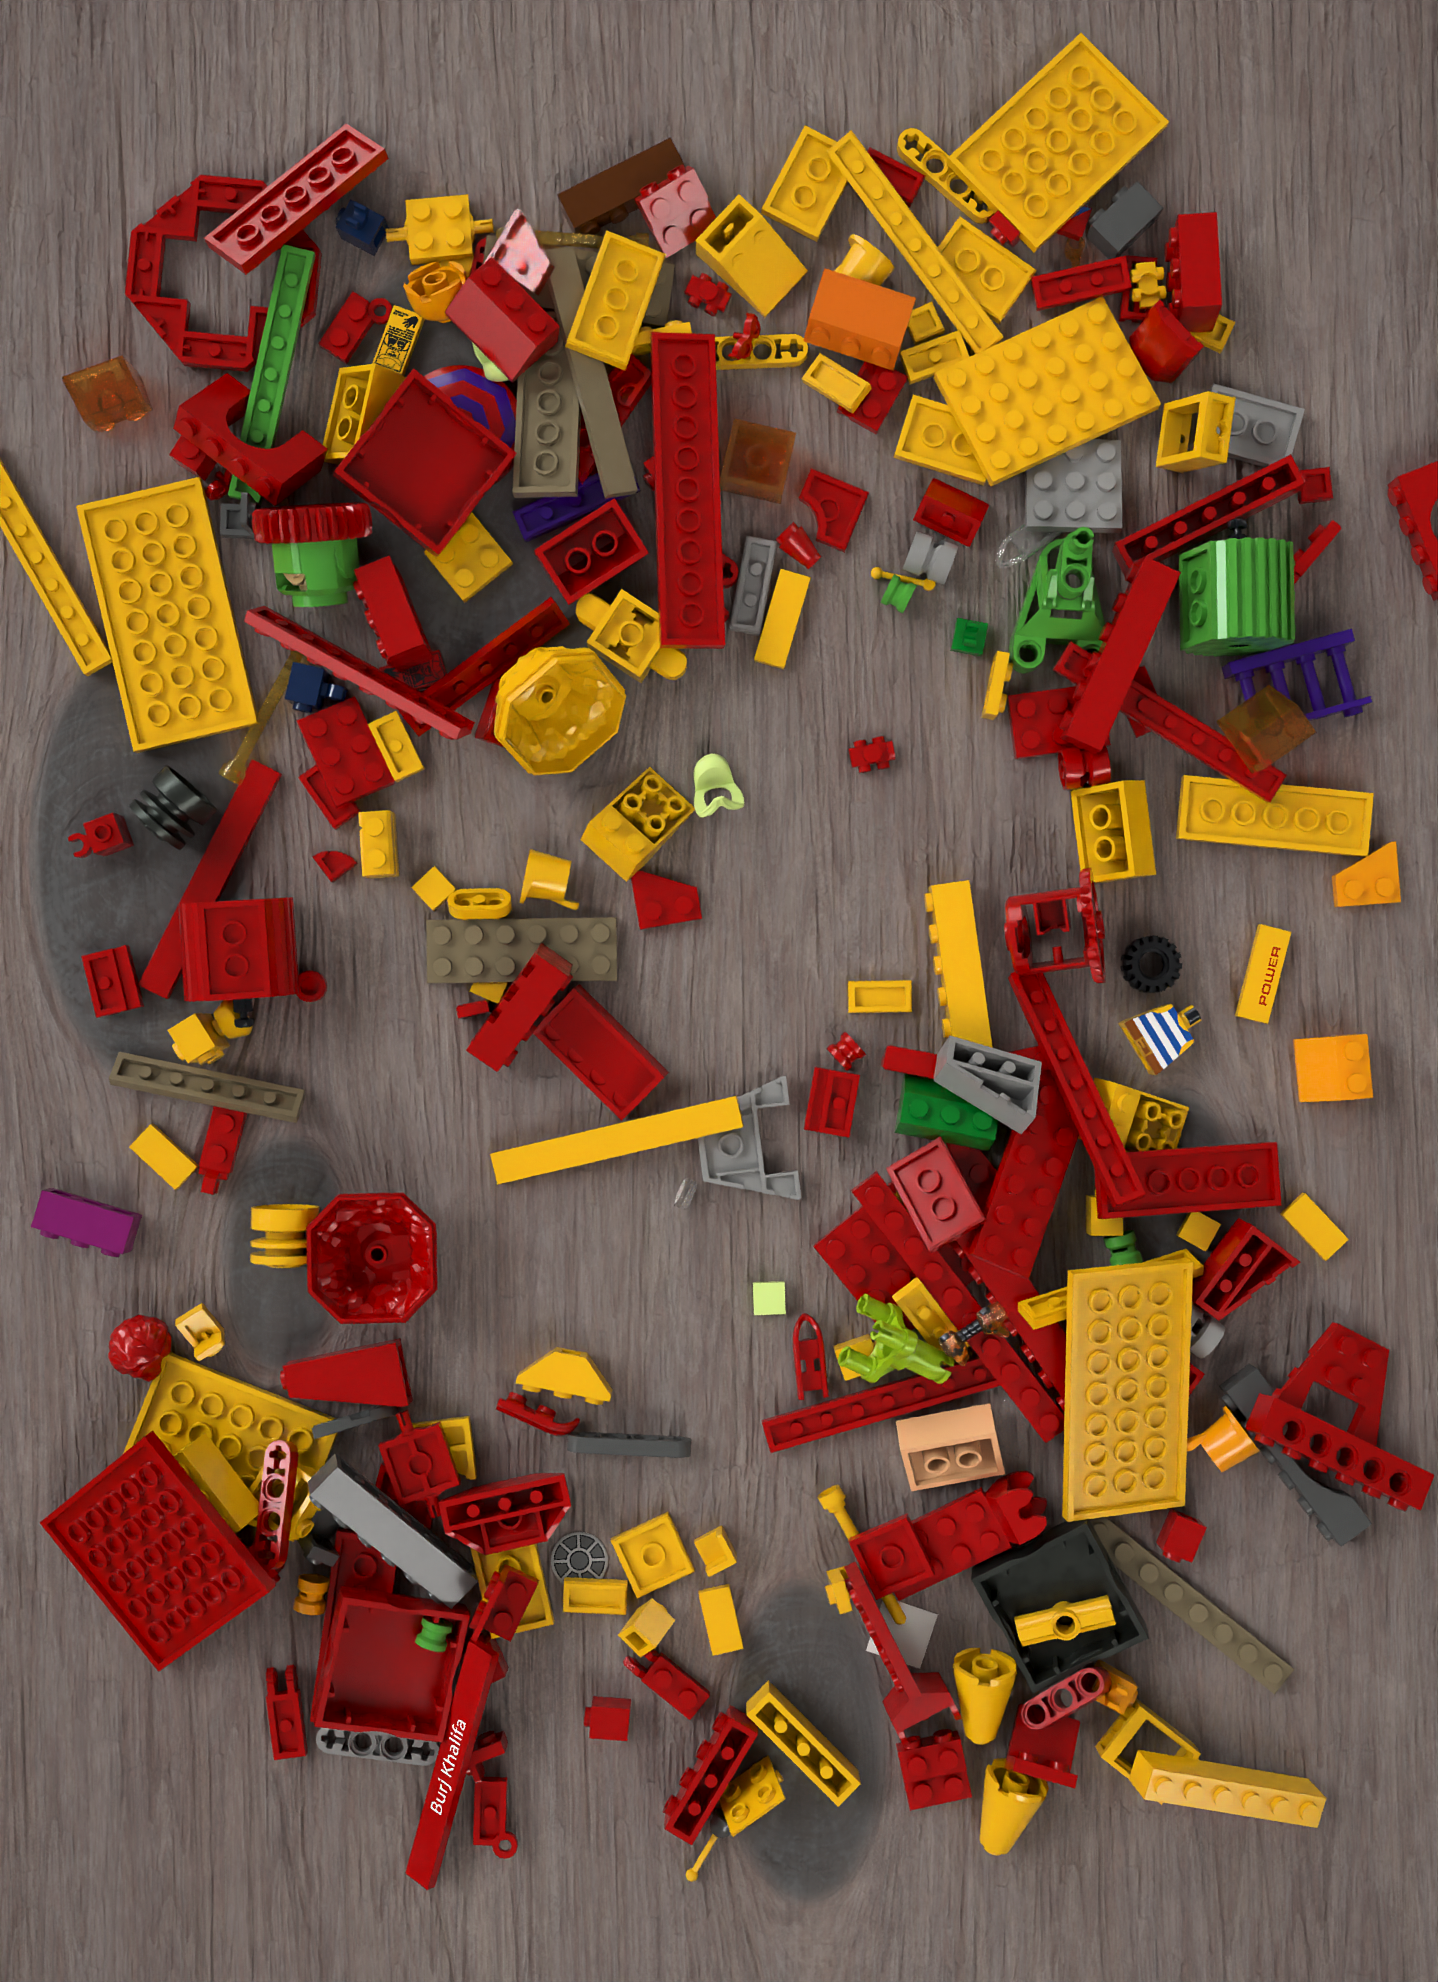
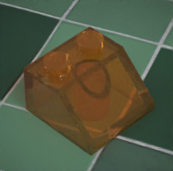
M123 355L62 377L83 421L93 431L104 432L111 430L115 427L116 423L124 420H139L145 416V413L153 410L141 375Z
M1267 685L1216 721L1252 774L1267 768L1317 733L1300 707L1271 685Z

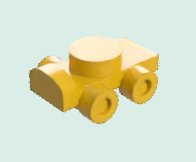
M1155 261L1136 263L1135 270L1130 271L1131 283H1137L1136 288L1132 289L1133 302L1139 301L1140 309L1152 308L1159 299L1166 298L1165 285L1158 286L1157 280L1164 279V268L1156 267Z

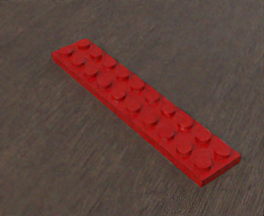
M652 332L650 344L660 648L724 649L725 622L715 334Z

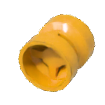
M318 1574L299 1575L297 1587L300 1592L294 1599L293 1609L298 1613L306 1615L324 1614L327 1603L324 1599V1594L328 1592L330 1579Z

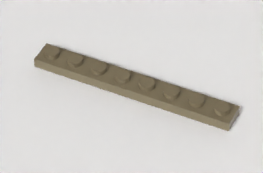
M1109 1518L1089 1519L1117 1568L1273 1694L1279 1690L1294 1671L1290 1664Z

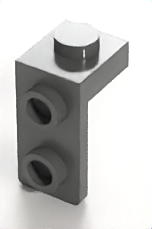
M241 492V504L221 503L220 536L222 538L255 539L252 528V513L255 509L261 508V506L248 492Z
M324 1508L321 1511L317 1510L311 1519L314 1522L311 1532L306 1537L299 1538L297 1541L304 1551L303 1556L309 1562L315 1565L324 1563L333 1567L340 1556L330 1539L339 1524L333 1518V1514Z

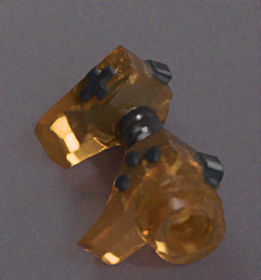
M998 1301L981 1309L976 1314L977 1319L960 1329V1331H948L938 1338V1342L945 1354L950 1358L952 1357L960 1366H965L970 1356L965 1342L974 1337V1335L983 1331L985 1335L994 1334L998 1337H1009V1332L1004 1324V1320L1008 1318V1315Z

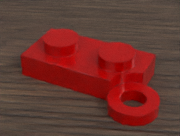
M352 291L319 341V346L347 364L374 323L380 325L388 322L393 309L391 303L384 298H376L369 303L368 300ZM377 307H385L386 313L383 316H377L375 314Z
M483 1777L482 1782L475 1784L473 1845L492 1846L496 1856L507 1859L514 1856L518 1847L517 1837L512 1832L506 1831L508 1777ZM508 1840L511 1843V1847L508 1850H503L499 1845L500 1841Z

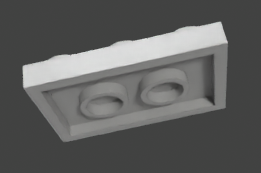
M1213 383L1210 387V392L1236 398L1228 457L1267 467L1290 454L1292 455L1305 409ZM1219 427L1216 428L1218 434L1220 433Z

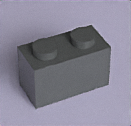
M1138 181L1129 189L1126 186L1121 188L1112 198L1113 204L1106 211L1103 208L1098 210L1089 221L1091 227L1086 237L1107 259L1119 257L1157 221L1163 210V207Z

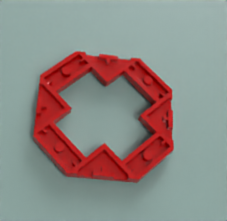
M199 175L190 182L191 186L178 197L176 195L156 210L157 214L144 225L140 223L131 231L125 294L184 366L248 372L257 363L269 307L250 306L248 336L244 337L188 331L191 307L188 299L160 297L166 239L197 242L200 211L234 214L268 187L263 180ZM304 230L299 231L285 243V245L313 251L316 255L300 328L316 316L322 259L320 249Z

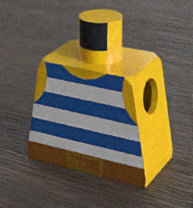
M1164 1004L1125 1019L1118 1024L1150 1075H1157L1194 1043V1039L1188 1029L1202 1021L1193 1005L1177 1013L1172 1004Z

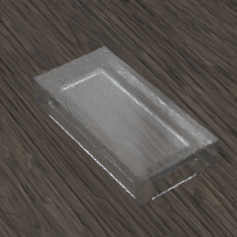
M1004 1390L995 1419L1001 1453L1019 1458L1029 1427V1421Z

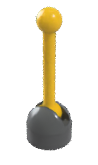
M717 1808L711 1816L710 1828L713 1834L693 1868L686 1871V1878L690 1882L697 1880L698 1870L717 1838L728 1837L731 1834L722 1808Z

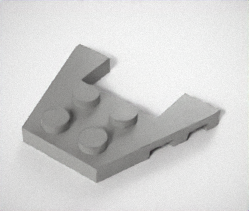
M781 1076L737 1097L744 1127L698 1138L704 1182L795 1200L802 1199L798 1170L765 1174L757 1109L790 1105L786 1076Z

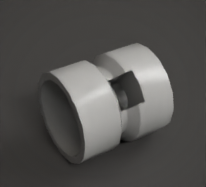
M916 531L902 570L917 576L924 572L928 580L944 585L957 553L958 545L944 540L935 543L933 536Z
M1192 1302L1190 1352L1199 1359H1203L1218 1345L1224 1335L1225 1326L1210 1315L1204 1317V1310Z

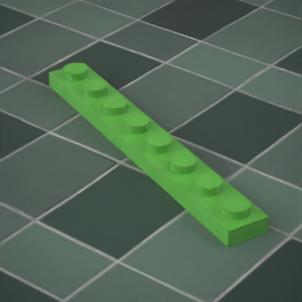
M285 244L281 248L240 437L241 441L254 447L274 448L316 256L313 251ZM232 474L228 496L241 500V492H248L261 505L263 496Z

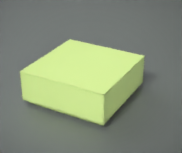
M784 1281L753 1282L754 1315L786 1314Z

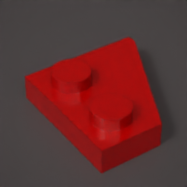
M640 870L631 877L640 930L702 919L697 887Z

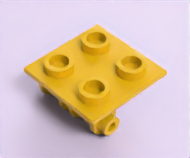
M768 1755L729 1782L719 1799L732 1837L786 1799L780 1785L784 1779L778 1770H774Z

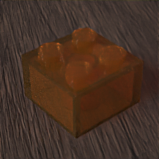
M734 418L720 477V490L781 504L795 446L796 432Z

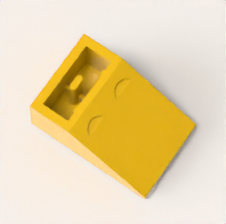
M740 194L696 239V255L764 318L808 272L763 215Z
M649 767L588 823L580 840L627 882L690 817L695 808L658 773Z
M1094 1077L1096 1088L1126 1152L1177 1148L1189 1107L1118 1083Z

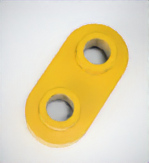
M500 888L459 889L452 892L447 899L449 913L453 917L462 920L500 919L507 916L512 910L510 893Z

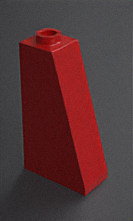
M401 1338L291 1360L283 1365V1371L280 1372L282 1388L284 1390L287 1389L289 1398L396 1407L409 1406L413 1401Z

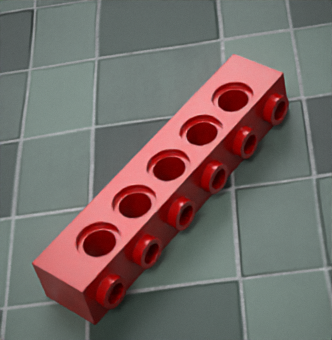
M1259 1393L1245 1427L1246 1430L1256 1434L1255 1441L1273 1448L1274 1444L1283 1447L1282 1454L1300 1461L1302 1456L1310 1460L1309 1467L1327 1474L1329 1469L1336 1473L1334 1479L1350 1486H1354L1356 1482L1363 1486L1361 1492L1380 1499L1381 1495L1389 1498L1388 1505L1404 1512L1407 1511L1408 1507L1421 1511L1434 1478V1474L1273 1396ZM1287 1423L1288 1430L1286 1434L1283 1435V1427ZM1314 1436V1444L1310 1448V1440ZM1340 1450L1341 1455L1339 1460L1337 1461V1453ZM1367 1462V1469L1364 1473L1363 1468L1365 1463ZM1393 1476V1482L1390 1486V1479Z

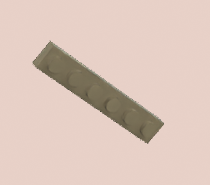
M118 1052L109 1076L110 1085L294 1123L298 1122L306 1097L305 1090L124 1052Z

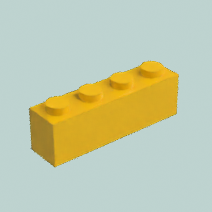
M769 1680L746 1702V1715L838 1807L861 1784L858 1769Z

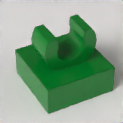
M957 618L950 651L981 657L983 655L988 623Z

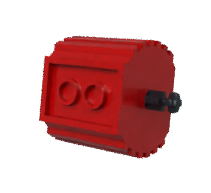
M293 897L177 904L184 1001L233 1000V1011L240 1015V1018L234 1020V1025L238 1028H246L254 1025V1019L248 1018V1012L253 1011L252 998L287 996L300 993Z

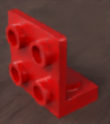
M504 1564L501 1573L494 1571L483 1598L487 1599V1602L480 1600L469 1625L470 1628L474 1629L471 1640L477 1642L482 1629H485L511 1642L539 1580L507 1564Z
M1019 1704L1004 1768L1075 1789L1078 1775L1071 1774L1070 1771L1080 1721L1066 1717L1052 1726L1038 1730L1031 1729L1026 1726L1021 1716L1024 1704ZM1034 1709L1036 1719L1043 1722L1046 1715L1045 1710Z

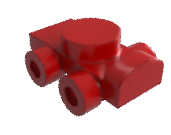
M701 273L699 278L692 275L684 291V294L690 296L687 303L694 308H699L701 302L707 304L704 311L711 316H716L718 310L724 313L732 297V293L727 292L729 286L720 281L715 285V283L711 282L712 278L704 273Z
M884 736L872 738L873 744L866 745V740L853 742L854 748L848 749L851 767H858L859 773L870 772L871 764H877L878 770L890 768L889 761L896 759L893 742H885Z

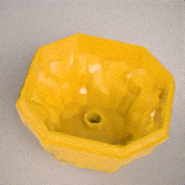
M564 646L535 648L528 654L519 657L517 663L499 681V691L495 699L497 703L494 725L495 738L528 774L546 775L573 772L618 733L626 700L625 689L598 655L589 648L569 649Z

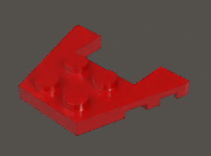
M1332 1322L1307 1352L1309 1356L1299 1368H1293L1287 1375L1289 1380L1281 1389L1276 1388L1271 1396L1301 1410L1312 1383L1315 1382L1358 1404L1347 1432L1376 1446L1389 1349L1341 1324Z

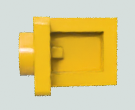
M203 1303L175 1319V1326L194 1347V1357L198 1361L216 1355L225 1345L224 1328Z
M845 1566L826 1571L830 1584L825 1586L827 1598L830 1605L836 1604L840 1614L852 1611L849 1600L852 1598L844 1581L849 1578L845 1571Z

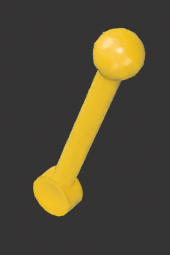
M874 567L871 570V577L874 579H880L881 577L892 579L894 575L893 573L882 571L879 567ZM895 574L900 577L902 582L922 586L926 591H931L935 587V582L927 578L921 580Z

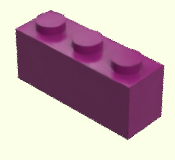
M48 1188L41 1191L31 1227L41 1230L40 1235L52 1239H59V1236L71 1239L70 1244L74 1246L89 1248L92 1245L101 1248L102 1254L120 1257V1254L123 1255L132 1251L142 1215L62 1190Z

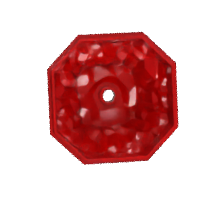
M403 1192L338 1194L306 1227L308 1293L340 1324L406 1323L438 1290L436 1223ZM379 1248L383 1251L384 1256L381 1260L374 1257V1249Z

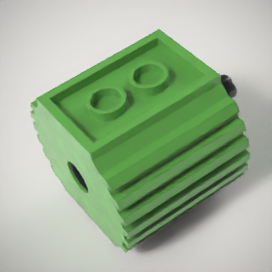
M1233 519L1228 522V529L1233 530V534L1229 535L1227 540L1209 541L1180 554V651H1186V654L1193 653L1194 655L1214 657L1249 656L1294 643L1296 625L1294 613L1295 561L1293 542H1286L1283 539L1276 540V538L1264 539L1258 537L1251 539V537L1242 534V530L1247 528V522L1244 519Z

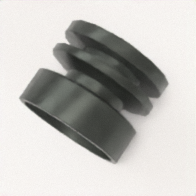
M166 765L152 780L160 794L155 796L143 790L140 795L149 806L147 807L142 802L134 799L129 807L137 815L140 823L154 836L181 850L186 845V842L177 832L180 831L185 836L192 838L195 833L187 824V821L191 819L203 826L217 811V808L187 779Z

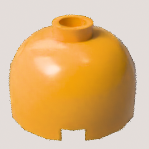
M448 261L450 267H440L439 262H432L417 268L407 276L409 283L407 285L404 283L403 287L410 305L420 317L440 323L451 321L445 315V311L467 280L466 272L461 264Z

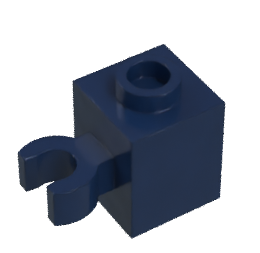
M350 199L347 207L341 208L337 215L336 229L342 240L375 256L386 236V228L389 229L386 220L380 214Z
M293 662L285 700L293 704L292 709L311 713L312 709L322 710L324 698L340 702L345 701L348 690L339 685L328 684L330 674L325 669Z

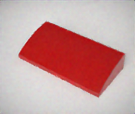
M580 984L563 998L533 1032L621 1121L669 1073Z

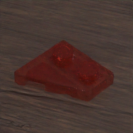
M516 208L485 262L493 257L519 285L539 296L555 267L525 214Z

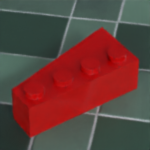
M541 943L471 1040L466 1051L496 1072L499 1071L502 1065L509 1067L518 1054V1051L515 1050L521 1040L524 1042L528 1041L537 1028L534 1022L540 1015L546 1016L555 1003L552 998L557 991L561 990L563 992L572 980L573 975L570 974L573 964Z

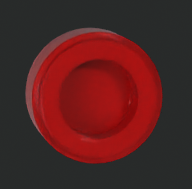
M309 970L298 975L300 993L296 995L301 1000L316 1002L325 996L328 985L321 973Z

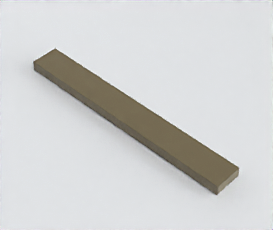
M573 246L543 250L540 254L564 346L566 345L585 291ZM565 347L604 497L607 499L635 494L638 489L604 362Z

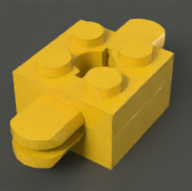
M623 589L620 590L611 605L595 594H586L578 600L576 604L578 620L593 630V633L586 642L587 646L598 656L640 683L643 682L651 669L668 680H677L685 674L687 669L685 654L677 648H660L658 612Z

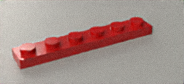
M549 597L422 693L455 711L513 667L519 657L542 646L570 625V623L553 598ZM398 710L418 737L432 728L430 725L414 721L409 713Z

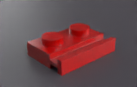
M864 361L857 376L870 383L872 389L853 414L841 406L838 407L837 413L849 417V420L877 434L906 384L908 376L896 369L890 370Z
M129 945L81 956L96 1018L144 1007Z
M814 1067L803 1129L849 1137L860 1075Z

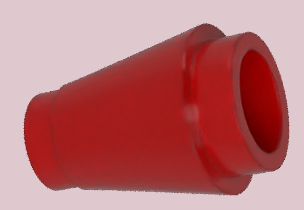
M792 522L775 539L780 544L778 548L807 569L811 568L822 557L802 525L798 527L795 522Z

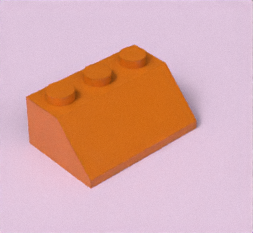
M824 268L803 341L894 370L916 297Z

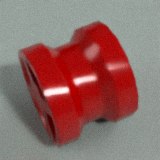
M846 1032L840 1036L839 1042L831 1044L826 1048L847 1072L852 1068V1063L856 1059H862L866 1055Z

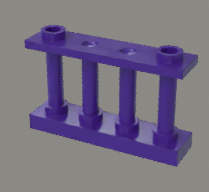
M1352 629L1231 661L1221 667L1224 679L1235 677L1236 682H1240L1252 729L1241 733V740L1252 737L1253 743L1271 738V732L1342 712L1344 718L1362 713V707L1371 703L1372 699L1371 696L1356 699L1343 653L1346 652L1345 646L1355 641ZM1326 652L1327 657L1331 656L1344 702L1343 704L1328 708L1325 706L1313 663L1316 660L1315 655ZM1296 660L1297 665L1301 666L1313 712L1295 716L1282 670L1285 668L1284 663ZM1265 669L1266 673H1270L1283 719L1266 725L1252 677L1255 676L1254 671Z

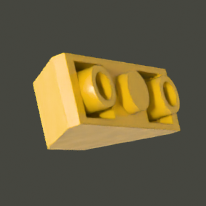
M560 1347L554 1348L520 1371L516 1378V1384L523 1385V1390L530 1392H541V1388L554 1391V1396L571 1399L572 1395L585 1397V1402L596 1405H603L604 1401L610 1402L613 1391L588 1353Z

